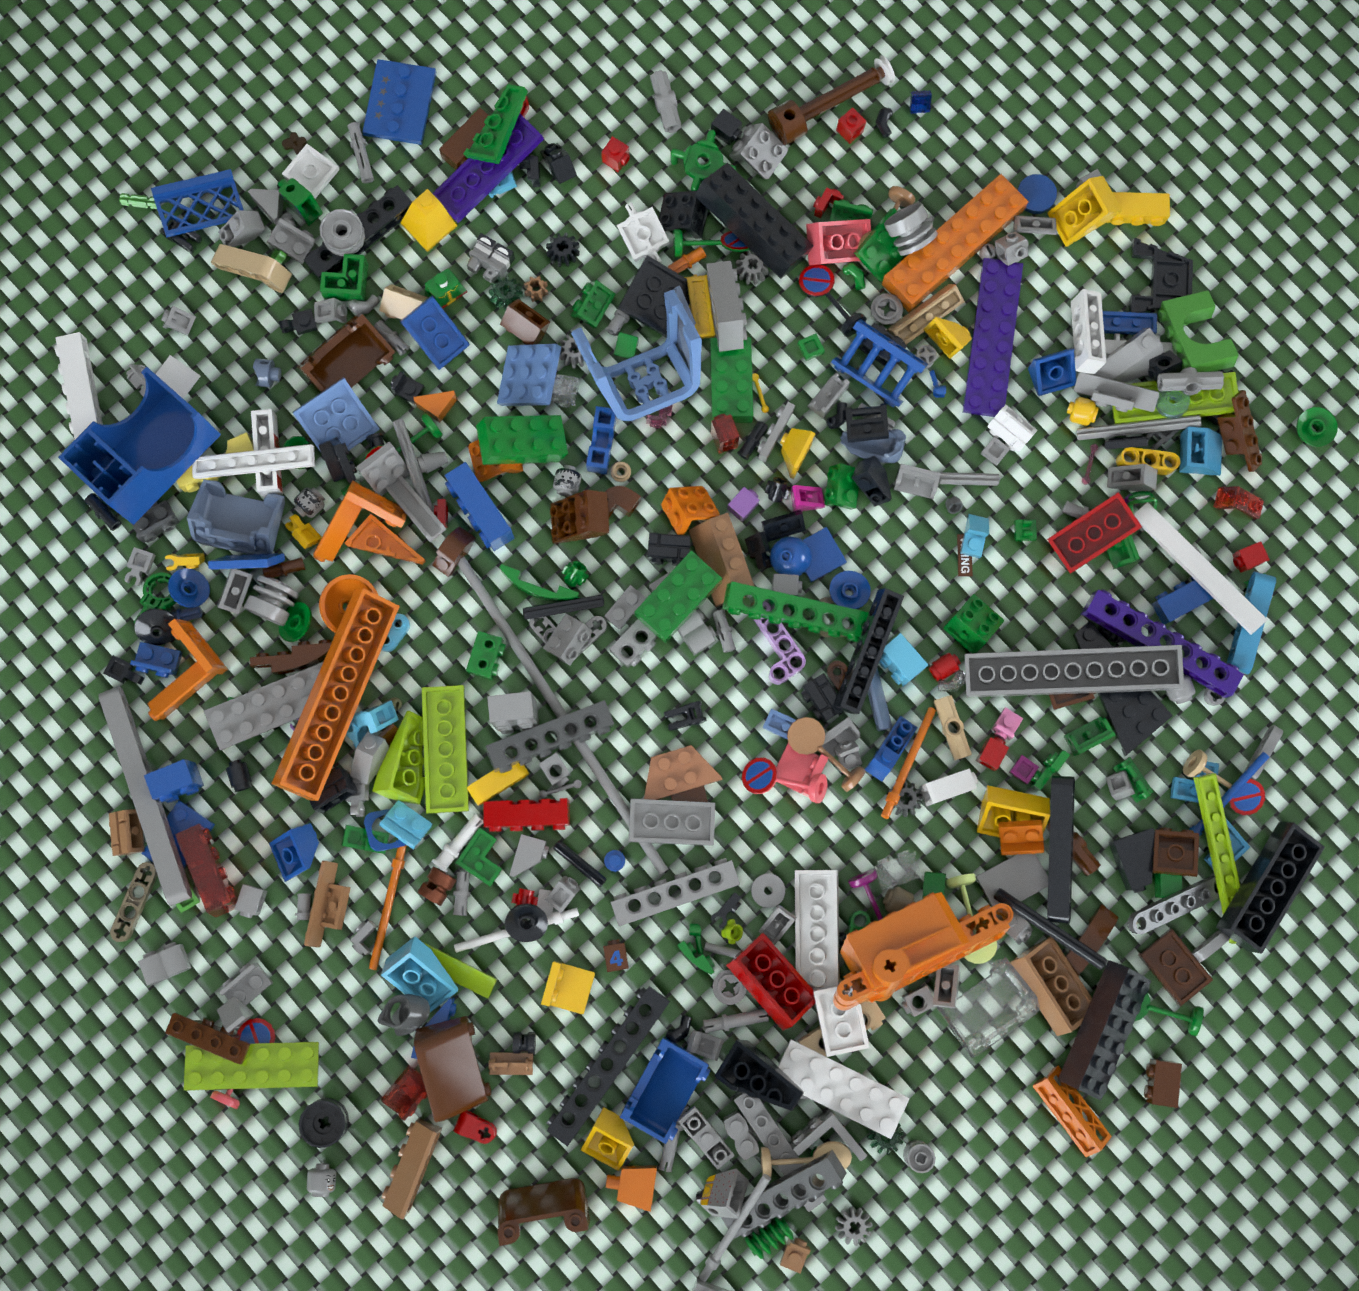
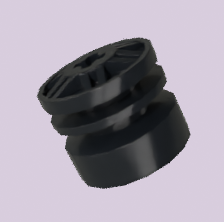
M331 1098L319 1099L308 1105L302 1112L299 1120V1132L303 1140L317 1148L330 1147L338 1142L348 1129V1111L342 1103ZM327 1116L329 1117L328 1122L331 1124L323 1127L321 1119Z

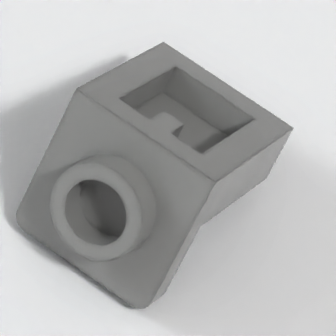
M336 298L314 302L315 322L318 324L335 320L341 323L347 322L346 303Z
M172 306L170 310L166 309L161 318V321L164 322L162 327L165 329L167 327L188 336L196 316Z
M853 739L844 740L834 747L839 763L847 770L862 764L858 752L859 746Z
M563 876L546 897L545 901L562 913L581 888L573 878Z

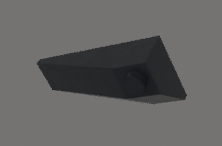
M748 1040L735 1041L715 1074V1077L731 1090L742 1092L748 1096L767 1101L770 1104L793 1111L804 1093L764 1052Z

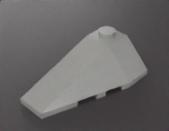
M1143 328L1106 357V363L1094 375L1123 383L1148 375L1149 360L1164 353L1163 346L1150 328Z

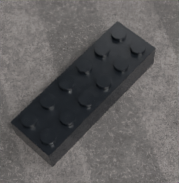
M728 162L704 179L695 194V197L780 279L804 261L814 246Z
M1278 822L1216 928L1246 951L1262 954L1325 847L1294 822Z
M1108 960L1060 1073L1059 1081L1098 1100H1102L1103 1095L1107 1092L1111 1076L1116 1070L1119 1057L1124 1051L1126 1040L1132 1032L1136 1016L1141 1010L1144 997L1149 991L1151 980L1129 967Z

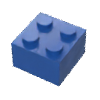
M186 759L144 775L152 799L167 802V804L179 800L178 796L187 794V796L199 792L198 788L204 786L196 763Z

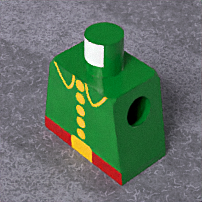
M449 268L438 273L425 283V297L433 296L442 309L468 292Z

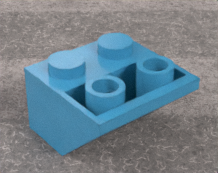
M1187 427L1180 434L1179 473L1220 476L1222 435L1209 428Z

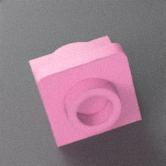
M1005 707L993 725L992 730L995 731V735L998 738L1011 740L1015 736L1014 733L1023 718Z

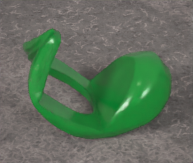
M1149 491L1133 492L1124 497V501L1133 514V504L1151 502L1152 507L1155 510L1157 509L1158 501ZM1139 496H1150L1149 498L1131 500L1132 498Z

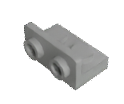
M280 218L267 243L278 250H282L289 257L303 264V259L311 251L316 240L310 232L306 230L301 231L295 227L296 225L292 221Z
M248 963L239 970L240 975L235 979L231 977L222 984L223 989L219 993L221 996L225 995L228 1000L235 996L247 1006L273 982L258 963L251 965Z

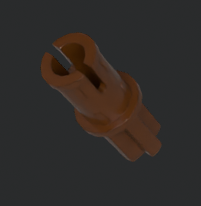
M300 557L263 568L262 571L264 577L276 578L283 575L287 577L290 573L306 569L303 559Z

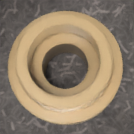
M617 462L611 468V476L617 482H625L631 476V468L625 462ZM622 469L625 473L620 476L617 474V471Z

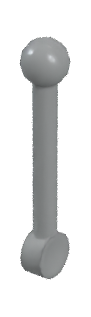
M577 779L572 784L548 791L541 790L539 796L546 798L549 794L569 788H580L582 783Z

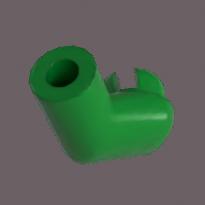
M853 262L845 264L843 266V273L846 275L851 274L854 277L856 290L865 289L863 270Z

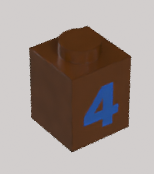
M620 939L607 941L608 945L603 946L607 972L629 969L625 942L620 943Z

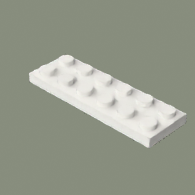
M795 870V917H797L795 920L796 971L813 990L838 986L840 983L838 870Z
M790 1039L778 1065L804 1091V1096L890 1139L910 1099Z

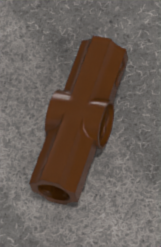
M1050 822L1046 825V829H1047L1049 832H1050ZM1073 832V862L1085 876H1089L1101 864L1088 850L1085 840L1077 832Z

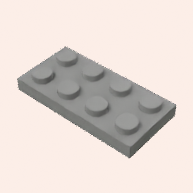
M630 799L629 842L714 845L715 803Z

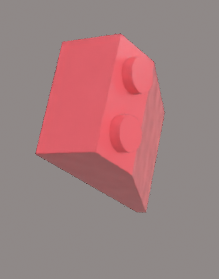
M870 219L806 224L807 240L814 245L808 254L809 265L860 261L854 252L858 249L861 237L871 231Z

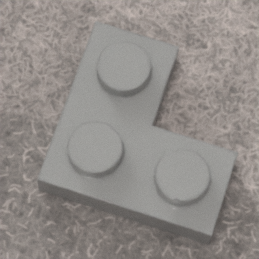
M630 585L605 614L604 618L621 630L633 615L635 616L634 611L645 601L646 597Z

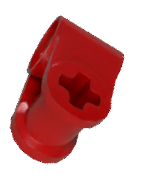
M470 1111L460 1113L453 1129L455 1133L482 1144L491 1142L497 1135V1128L492 1122L482 1119ZM488 1128V1133L491 1135L484 1138V1133L481 1130Z

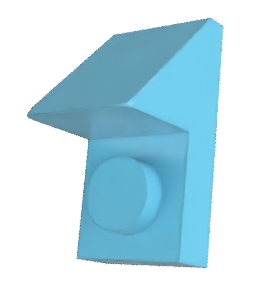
M968 514L960 554L976 558L982 557L985 538L989 535L988 518Z

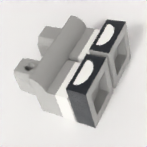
M480 233L475 247L469 252L470 259L467 269L477 274L482 266L486 269L483 278L493 283L498 276L502 278L515 260L514 252Z

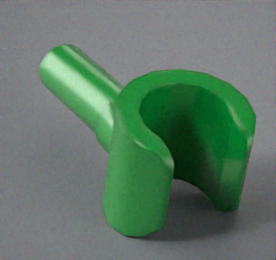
M690 924L689 936H696L698 954H702L701 927L699 924Z

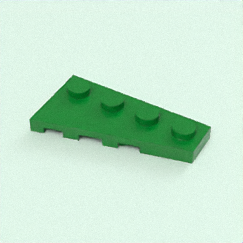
M507 85L494 105L496 109L490 116H487L484 121L485 126L480 134L476 133L472 139L474 143L470 149L467 148L465 150L464 156L470 159L500 164L528 93L525 87Z

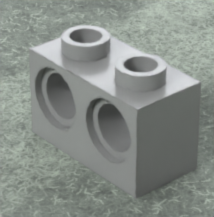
M637 619L610 647V652L627 668L631 665L635 667L641 661L642 653L645 650L649 652L656 645V635ZM639 633H644L648 639L641 643L636 640V636ZM631 648L633 655L626 658L621 654L622 650Z

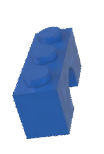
M596 406L591 446H589L586 463L587 472L605 475L608 473L617 419L611 408Z

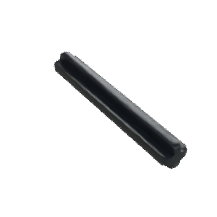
M595 595L523 608V617L525 620L603 607L604 598L603 595Z

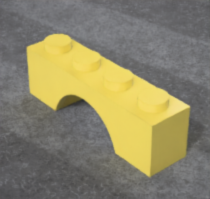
M246 432L227 441L225 454L254 451L253 440ZM191 465L177 480L180 489L190 493L199 489L203 479L218 481L220 477L194 479Z

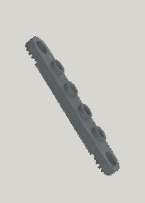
M1210 876L1205 880L1194 883L1141 908L1137 912L1131 913L1132 915H1129L1130 918H1128L1129 922H1127L1129 924L1127 927L1130 928L1129 931L1135 934H1145L1218 899V889L1214 891L1215 876ZM1138 918H1141V927L1137 928L1136 922Z

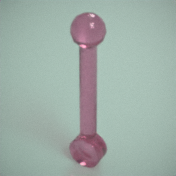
M1097 444L1090 446L1091 454L1086 474L1081 480L1084 485L1090 483L1089 475L1095 451L1098 450Z

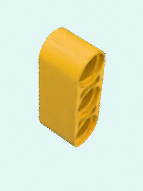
M1135 447L1125 448L1116 458L1118 467L1147 464L1144 458H1149L1152 463L1149 466L1158 470L1157 474L1169 475L1180 465V458L1176 453ZM1124 455H1128L1132 462H1127L1124 459ZM1165 460H1168L1172 467H1167Z
M520 763L512 766V770L505 773H500V771L494 772V770L470 784L467 790L476 804L480 806L483 804V801L490 800L530 773L525 765L520 766Z

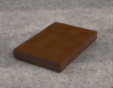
M1173 929L1167 930L1138 954L1178 1006H1182L1213 981Z

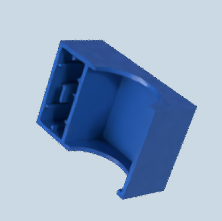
M148 367L141 372L146 381L144 397L131 415L120 422L110 425H102L93 421L58 456L106 504L133 525L221 435L199 412Z

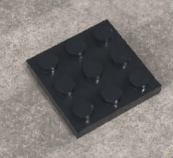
M646 255L617 309L667 338V313L664 293L680 286L689 306L687 279Z

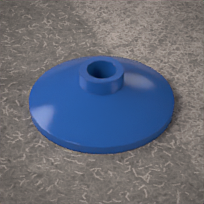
M179 569L171 575L168 581V590L175 602L184 607L194 608L200 606L209 597L210 586L203 574L194 569ZM184 588H187L190 593H187Z
M843 571L832 579L829 593L836 605L859 609L869 600L871 588L868 580L862 574L855 571ZM849 590L853 595L848 596L845 592Z

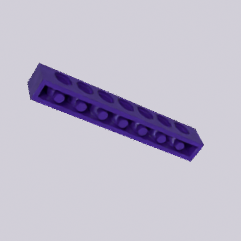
M1098 589L1093 592L1081 612V615L1136 647L1162 646L1160 644V637L1166 641V646L1182 645V650L1184 651V657L1182 658L1183 674L1189 675L1191 679L1224 698L1234 695L1244 676L1235 665L1222 662L1218 655L1203 651L1199 644L1186 641L1180 633L1167 630L1166 626L1161 622H1154L1148 619L1147 614L1131 609L1128 603L1122 600L1117 601L1105 590ZM1105 606L1111 608L1112 615H1108L1105 612ZM1124 616L1130 620L1129 626L1124 624ZM1142 627L1147 629L1148 636L1142 634ZM1197 659L1201 660L1202 668L1197 666ZM1215 669L1220 672V679L1215 676Z

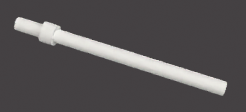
M573 908L562 913L559 911L553 912L552 915L547 916L548 925L553 923L558 925L564 923L563 920L579 916L578 909ZM504 929L454 944L456 953L511 936Z

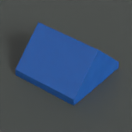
M1073 348L1032 361L1028 371L1038 396L1075 386L1076 371Z

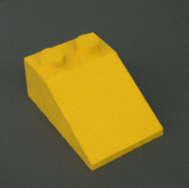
M1099 176L1086 180L1047 212L1050 218H1056L1057 232L1067 247L1107 223L1120 213L1122 209L1104 176Z

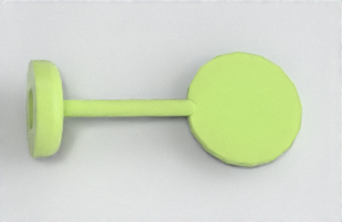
M964 874L947 879L946 884L949 888L960 887L967 915L971 914L973 916L965 886L976 881L975 874ZM997 941L964 958L974 964H983L989 961L996 953Z

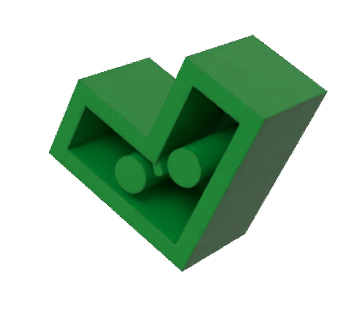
M344 254L342 273L322 272L320 292L324 300L336 298L340 301L356 299L357 301L365 302L368 262L364 255Z

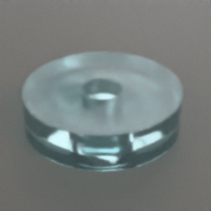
M1159 391L1156 409L1162 416L1178 418L1186 413L1190 404L1189 395H1186L1183 391ZM1169 400H1175L1176 403L1172 404Z

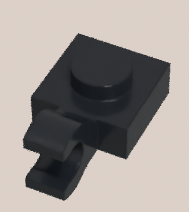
M312 309L293 313V320L279 321L283 334L296 330L297 334L301 335L318 330Z
M758 532L746 538L745 543L750 558H756L758 569L771 568L770 557L766 554L770 551L765 532Z
M114 655L103 674L123 684L126 679H129L141 685L145 679L143 676L131 671L133 665Z
M734 892L719 911L711 916L710 920L713 921L716 917H721L722 923L719 928H723L727 923L726 915L729 912L734 913L741 905L739 902L741 897Z

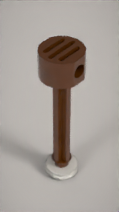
M881 55L879 58L874 59V67H871L868 71L800 107L793 100L789 99L769 110L768 120L773 133L786 146L807 134L806 122L879 84L880 81L886 86L894 83L895 75L890 62L885 56Z

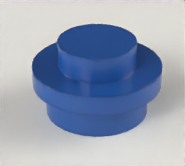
M612 850L604 858L605 866L610 871H619L625 865V856L618 850Z

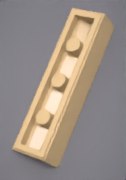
M948 284L887 330L891 335L900 337L905 344H908L923 333V329L935 317H945L965 301L957 286Z

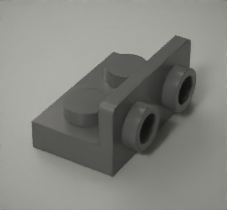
M165 500L149 509L132 526L137 533L136 537L138 540L148 543L155 540L160 533L173 530L175 525L180 522L168 501Z

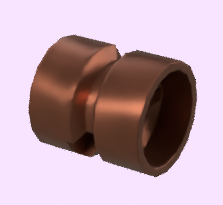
M433 866L427 875L428 881L423 882L418 893L433 903L442 906L447 897L446 891H451L457 880Z

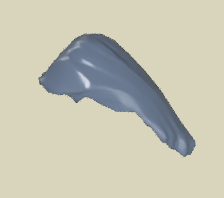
M899 429L889 430V439L848 443L847 432H843L840 439L841 444L846 446L851 454L857 455L860 458L867 459L875 456L880 463H896L902 456L906 435Z

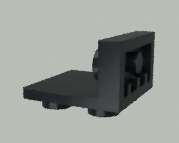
M697 191L664 194L659 221L664 231L680 229L686 230L695 239L703 237L708 208L695 197Z

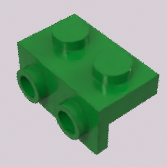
M834 200L829 222L870 219L871 221L873 209L864 204L854 205L846 200Z
M842 463L829 467L825 491L826 506L837 505L850 510L856 509L859 486L851 478L856 469L855 467Z

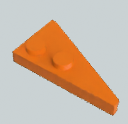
M372 514L364 520L345 542V545L359 550L421 565L426 562L423 557Z

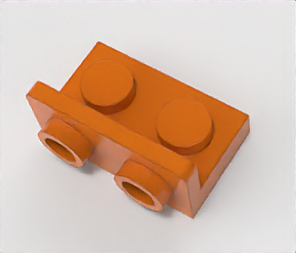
M1042 820L999 822L1001 855L1044 853Z

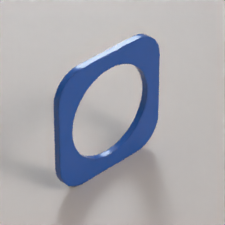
M390 809L371 812L364 819L369 845L375 851L406 846L399 839L390 844L381 843L372 834L374 821L386 815Z

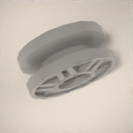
M337 209L331 211L322 219L320 236L329 251L335 255L344 256V254H354L359 251L365 241V230L356 214L346 209ZM341 230H347L345 235H338Z

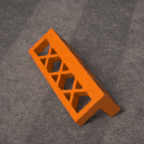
M1056 1066L1046 1077L1036 1081L1033 1088L1085 1157L1100 1152L1112 1136L1077 1089L1063 1082L1059 1086L1054 1077L1057 1076L1059 1078L1062 1069ZM1069 1094L1074 1098V1104L1069 1099ZM1082 1112L1086 1114L1088 1122L1083 1118ZM1096 1130H1098V1132L1103 1137L1101 1140L1096 1135Z

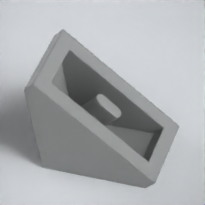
M250 189L248 192L253 201L277 225L278 220L282 217L284 201L278 192L279 190Z
M777 905L758 932L764 933L771 942L776 944L797 917L782 906Z
M235 996L217 1009L228 1033L240 1027L254 1015L252 1010Z

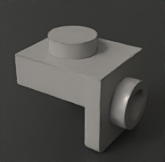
M1013 912V919L1009 923L1010 928L1006 933L1020 945L1030 938L1033 929L1025 919Z
M363 921L355 929L357 933L351 938V941L354 943L352 945L353 949L360 955L362 953L368 955L371 952L363 942L378 927L373 921H368L367 923Z
M693 1030L687 1040V1051L717 1061L724 1040L701 1031Z

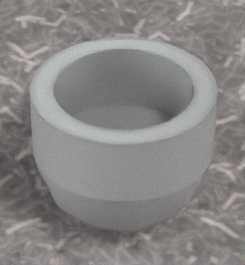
M992 244L982 246L979 252L980 258L982 260L983 258L994 259L996 255L995 247Z

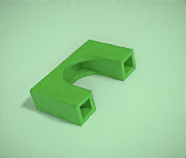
M1209 290L1162 301L1158 311V319L1165 327L1166 337L1170 338L1173 353L1177 354L1182 360V370L1192 367L1197 372H1214L1234 367L1239 356L1232 339L1201 344L1191 340L1184 331L1183 327L1190 323L1212 318L1216 305Z

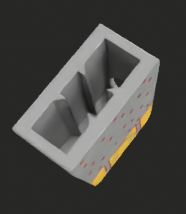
M737 1169L709 1176L704 1191L697 1192L696 1201L712 1216L737 1219L741 1212L749 1180Z

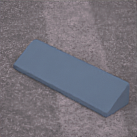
M877 667L868 690V697L876 729L882 731L891 729L892 723Z

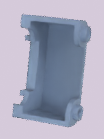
M203 479L187 516L191 537L194 541L203 545L245 554H272L285 506L284 496L276 493L267 494L264 501L226 494L220 482Z

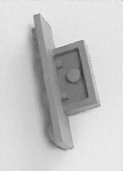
M1079 372L1074 388L1075 392L1092 396L1091 400L1096 401L1095 404L1107 407L1108 404L1116 406L1115 409L1122 412L1132 410L1133 407L1154 412L1160 394L1158 391Z

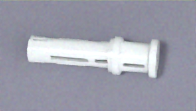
M474 813L449 845L443 846L444 850L436 859H432V862L446 873L449 865L454 859L459 858V852L479 827L484 824V821Z

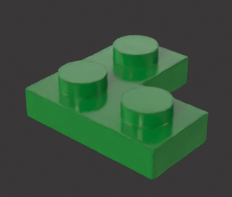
M1065 750L1053 752V754L1050 753L1043 761L1045 765L1041 771L1037 770L1031 781L1033 782L1029 787L1036 792L1040 791L1052 774L1060 770L1070 754Z
M479 827L455 863L491 887L503 870L486 858L498 839Z

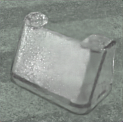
M1006 957L1002 960L994 961L990 966V975L959 996L955 1008L936 1006L940 1015L971 1058L978 1056L1032 1018L1040 1009L1038 997Z

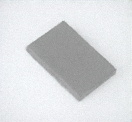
M1036 854L1014 855L975 876L991 907L1000 903L994 899V894L999 888H1002L1019 901H1023L1048 887V876Z

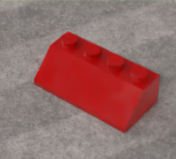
M761 933L726 964L729 970L782 1031L792 1027L815 1004L814 990L764 933Z

